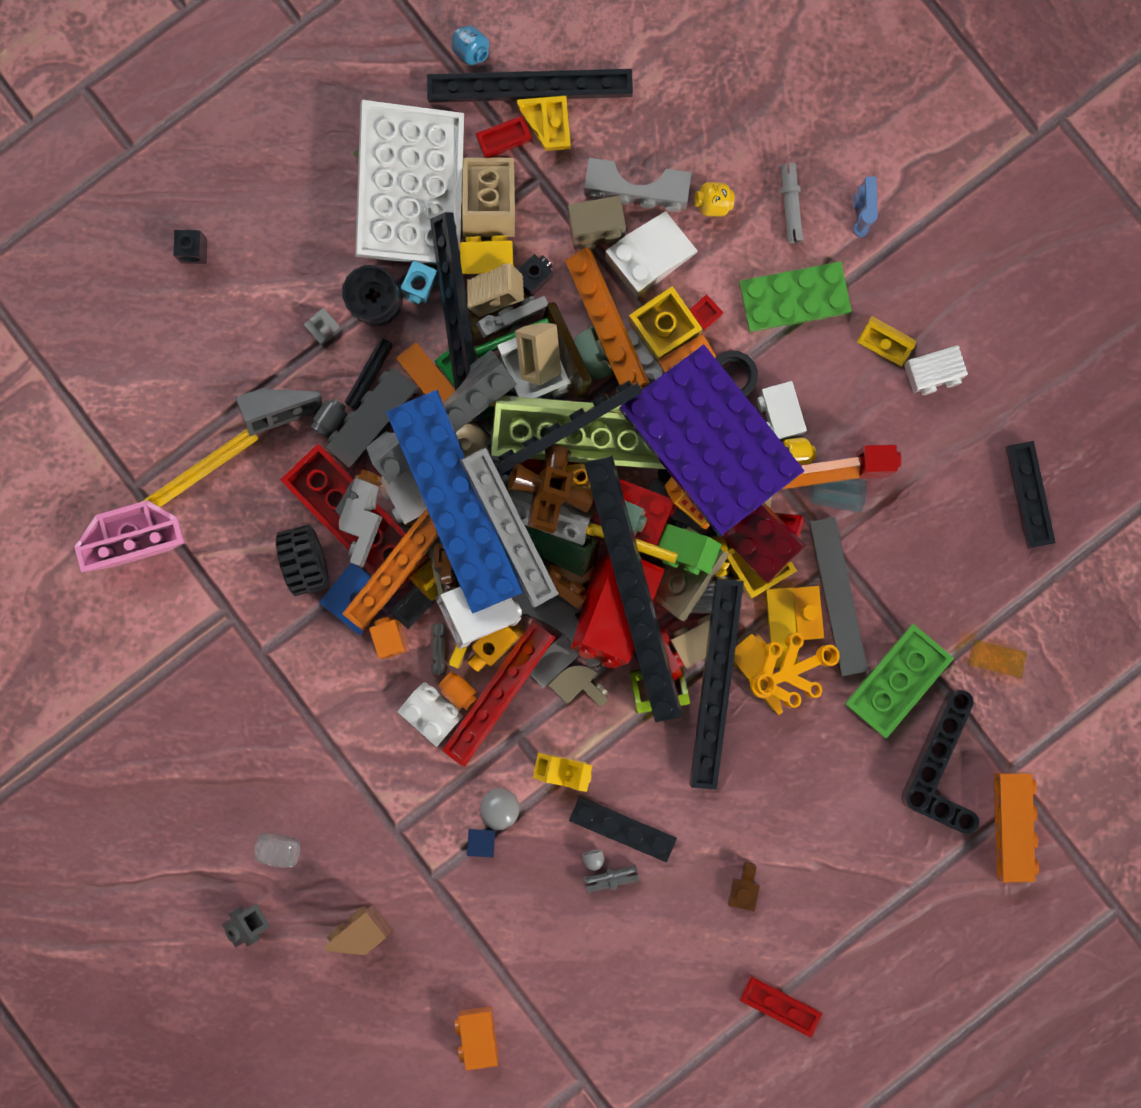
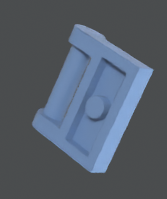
M876 176L865 177L861 186H858L857 193L853 195V208L857 209L858 222L853 227V233L860 238L867 235L870 225L876 221L878 216Z

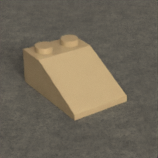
M463 158V237H515L514 158Z

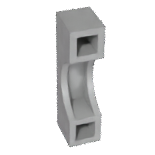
M589 158L584 196H589L591 200L620 195L622 205L633 202L640 203V206L644 208L661 206L665 207L668 211L679 212L681 209L686 210L692 172L665 169L661 177L655 182L648 185H634L620 176L615 161Z

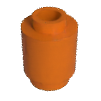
M453 671L438 685L442 690L441 694L458 710L462 708L465 710L469 709L477 700L475 697L477 691L460 674L456 675Z

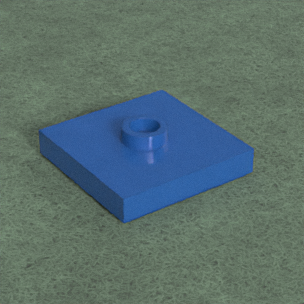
M351 563L319 603L358 635H361L365 630H361L342 613L369 581L371 576L359 566Z

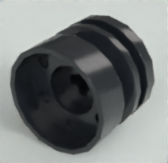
M376 265L360 266L346 277L342 286V298L346 308L361 322L371 326H382L391 322L399 315L403 305V293L400 285L385 269ZM375 292L381 296L377 298V303L370 300Z

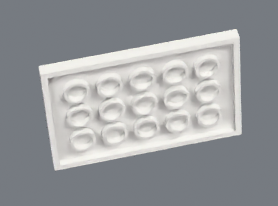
M368 100L361 101L355 257L413 262L414 260L422 264L436 265L430 219L444 212L454 213L460 250L464 113Z

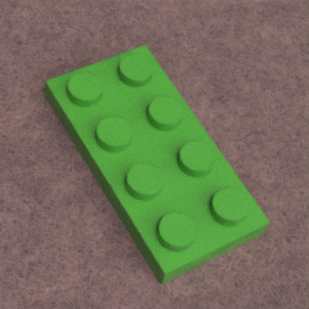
M841 261L741 280L739 282L749 333L846 315L852 312Z
M911 624L844 704L883 738L887 739L954 657L915 624Z

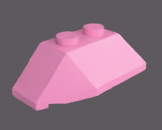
M146 500L97 514L74 548L80 570L83 573L116 567L165 553L185 544L178 518Z

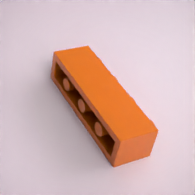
M994 773L996 879L1003 883L1036 882L1035 875L1039 874V863L1035 859L1038 835L1034 832V821H1037L1038 813L1037 807L1033 805V794H1036L1037 784L1031 773Z

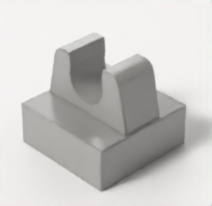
M324 308L304 324L321 345L325 344L341 330L340 326Z

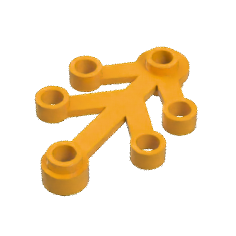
M791 633L785 639L788 648L780 671L774 674L772 673L776 660L782 655L783 649L778 642L765 645L764 653L766 659L762 671L752 676L750 689L758 698H768L772 695L782 700L787 708H797L801 704L799 693L788 692L777 686V684L784 681L803 690L806 697L818 698L822 694V686L817 682H810L798 675L818 665L824 667L834 666L838 663L840 654L835 646L825 645L818 648L816 655L794 664L804 639L800 633ZM793 637L797 640L796 645L792 642ZM772 646H774L776 650L774 655L771 652ZM824 652L827 655L826 660L824 659ZM760 681L764 684L763 689L760 687ZM812 686L815 688V694H814V695H813L812 692H811V687H812ZM791 696L794 697V703H793V705H792L791 702H790V697H791Z

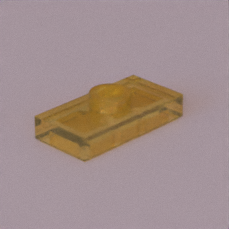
M973 640L968 666L1022 678L1027 652Z

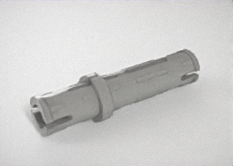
M789 163L790 174H788L786 164L780 165L782 178L780 193L784 197L787 243L789 244L795 243L794 233H796L797 243L804 241L799 202L801 188L797 184L796 163Z

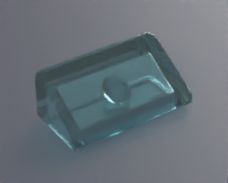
M850 479L813 485L811 503L862 512L866 502L867 481Z

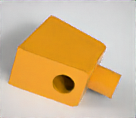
M517 623L514 626H507L480 638L472 646L475 653L467 660L468 664L477 672L486 664L493 665L521 638L525 630ZM489 643L493 644L494 651L490 649Z

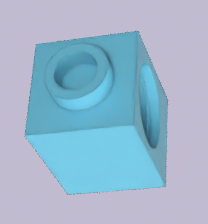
M413 260L401 286L403 295H406L405 299L417 305L420 302L427 304L439 279L437 270ZM417 280L426 282L425 287L421 290L413 289V283Z

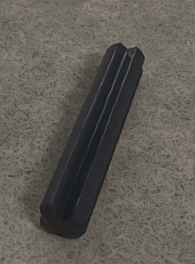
M384 338L379 339L345 400V404L350 408L356 410L360 406L361 399L368 392L393 347L390 341Z

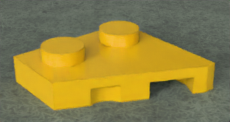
M566 96L517 100L518 109L545 151L571 149Z

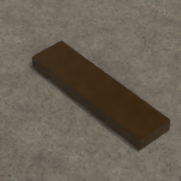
M555 302L548 303L543 319L547 318L550 324L557 325L560 361L577 399L586 398L592 379Z

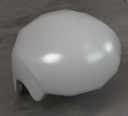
M495 788L484 795L479 812L485 825L493 830H504L516 822L520 804L516 795L508 789Z

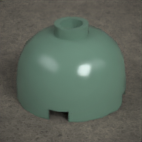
M594 326L579 333L574 338V342L591 379H602L613 374L614 371Z

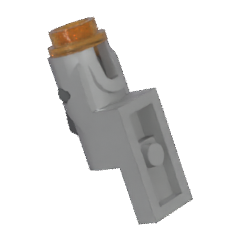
M362 469L360 475H356L355 480L351 482L336 508V512L340 516L339 529L359 537L357 542L353 541L348 556L351 557V563L360 567H364L382 520L381 516L371 512L376 507L378 492L382 485L380 483L381 476Z

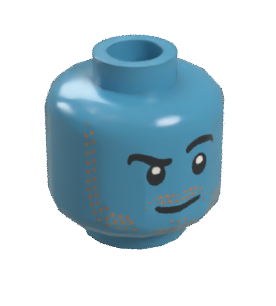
M463 26L454 32L452 36V51L468 65H475L483 62L488 57L489 40L475 26Z

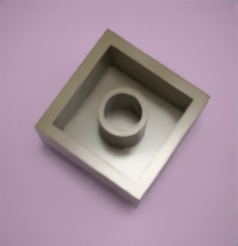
M620 195L568 205V220L574 249L580 248L582 250L586 247L592 250L595 248V245L600 244L613 246L625 237L626 224Z

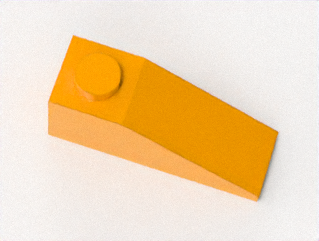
M749 634L736 645L733 662L749 683L755 673L762 671L766 659L764 653L766 642L759 635L755 637L753 634ZM760 681V687H761V689H763V687H764V684H763L762 681ZM772 695L768 698H762L775 715L783 713L780 699Z

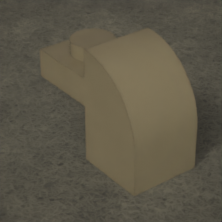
M570 667L561 672L549 684L567 704L582 689L601 708L609 701L605 697L608 691L598 681L594 685L590 682L597 673L588 667Z

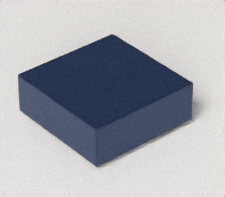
M469 828L467 856L493 858L495 830Z

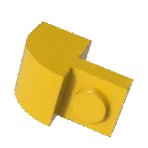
M538 752L532 778L545 783L562 785L587 792L591 781L593 765L570 758Z

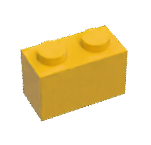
M481 236L466 237V242H460L462 274L489 273V271L497 269L500 265H507V263L514 266L513 241H507V236H492V241L482 242Z

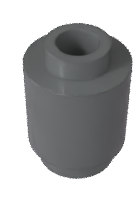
M334 398L331 402L325 400L312 419L314 423L311 428L329 438L347 416V413L344 411L346 406Z

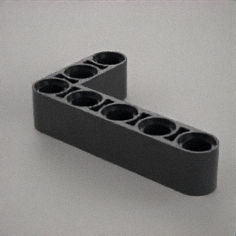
M951 690L943 699L902 791L901 799L904 806L961 833L972 834L979 827L980 822L977 814L935 794L974 704L973 697L968 691ZM958 694L964 699V705L960 709H957L953 703L955 696ZM947 718L953 722V729L949 733H946L942 726ZM939 742L942 745L943 751L940 756L935 757L932 754V747ZM925 767H929L932 771V776L928 781H923L921 778V771ZM918 791L921 794V801L917 805H912L910 796L913 792ZM938 803H943L945 805V813L937 817L934 811L935 806ZM967 814L970 819L969 824L965 828H961L959 818Z

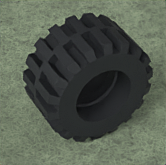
M307 524L278 532L276 536V551L283 578L290 592L294 596L327 588L328 571L319 538L312 526Z

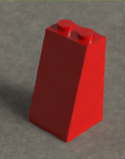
M608 554L594 564L587 589L588 595L583 603L571 649L578 651L579 655L584 658L598 659L603 662L604 666L616 669L630 662L635 647ZM641 559L653 602L664 569Z

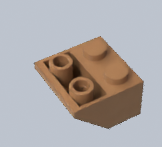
M373 904L368 909L363 905L348 919L350 924L347 926L344 923L340 924L326 937L329 942L324 946V949L327 952L366 955L387 938L392 931V927Z

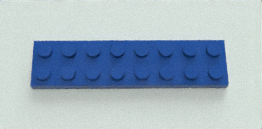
M438 390L386 411L472 614L523 593V589L504 547L459 461L466 456Z

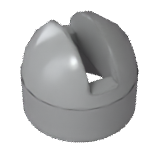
M598 849L582 853L583 862L588 869L598 870L604 863L603 850Z

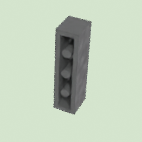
M392 368L390 372L385 371L377 381L379 385L373 392L370 390L361 399L362 405L356 412L354 410L351 411L344 420L345 425L340 431H334L327 440L329 444L326 448L353 471L368 454L366 447L392 426L386 411L413 400L420 392L412 382L395 368Z

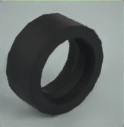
M727 351L718 355L715 359L721 366L727 362H737L746 369L748 380L741 391L747 397L752 393L758 381V370L755 362L747 354L740 351Z

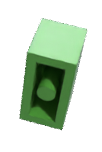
M666 523L657 546L678 553L675 563L665 560L662 563L674 568H678L680 564L684 566L683 570L698 575L700 571L707 574L711 573L722 544L707 536Z

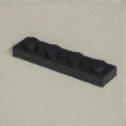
M1034 441L1009 445L1006 447L1027 549L1055 544Z
M581 796L578 797L569 819L574 824L666 863L677 840V837Z

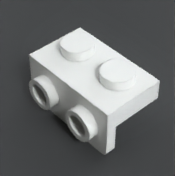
M426 682L422 683L398 710V713L436 747L463 718V715L454 705L446 701L434 687Z

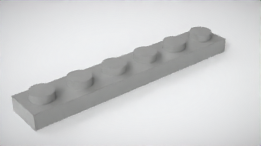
M482 448L459 460L504 547L531 605L536 607L558 595L487 449Z

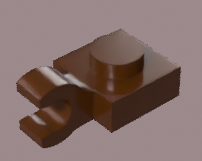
M443 544L434 545V569L437 573H441V583H446L447 591L458 588L457 577Z
M744 862L741 880L733 878L727 903L728 906L755 911L760 885L753 882L757 868L754 863Z

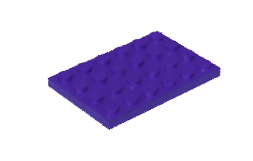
M704 344L644 388L641 394L625 402L619 408V411L719 537L805 471Z

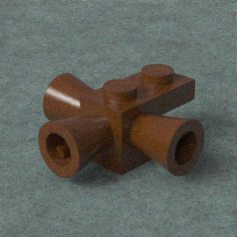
M556 445L546 448L545 469L539 475L518 463L514 465L510 474L508 489L533 492L527 526L553 534L557 529L560 507L564 502L584 513L589 511L594 499L591 487L571 485L573 473L565 471L572 454L569 449Z

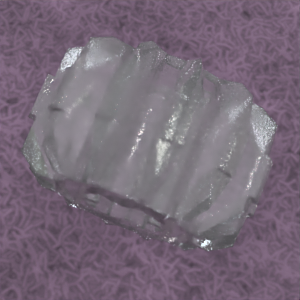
M264 833L258 837V841L255 844L254 858L268 866L291 868L297 864V860L300 857L301 843L288 835Z

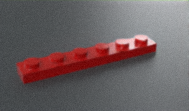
M535 621L531 622L442 751L459 765L466 767L556 636Z

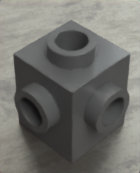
M257 903L246 910L243 906L229 913L228 915L231 919L222 924L226 937L233 943L235 948L243 943L247 947L261 939L259 935L261 932L270 927Z

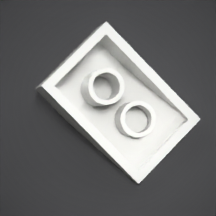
M665 211L632 231L606 250L605 260L636 299H638L698 251Z

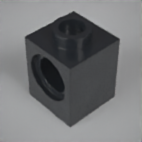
M174 230L173 256L183 264H207L206 236L200 230Z

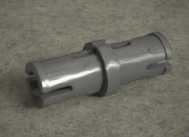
M636 864L614 871L612 868L607 869V872L602 874L585 876V884L597 882V884L586 886L588 894L607 888L614 890L619 885L640 882L638 874L627 876V874L637 872Z

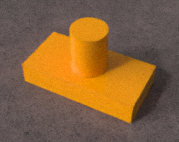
M819 586L793 588L797 633H800L804 640L824 638Z

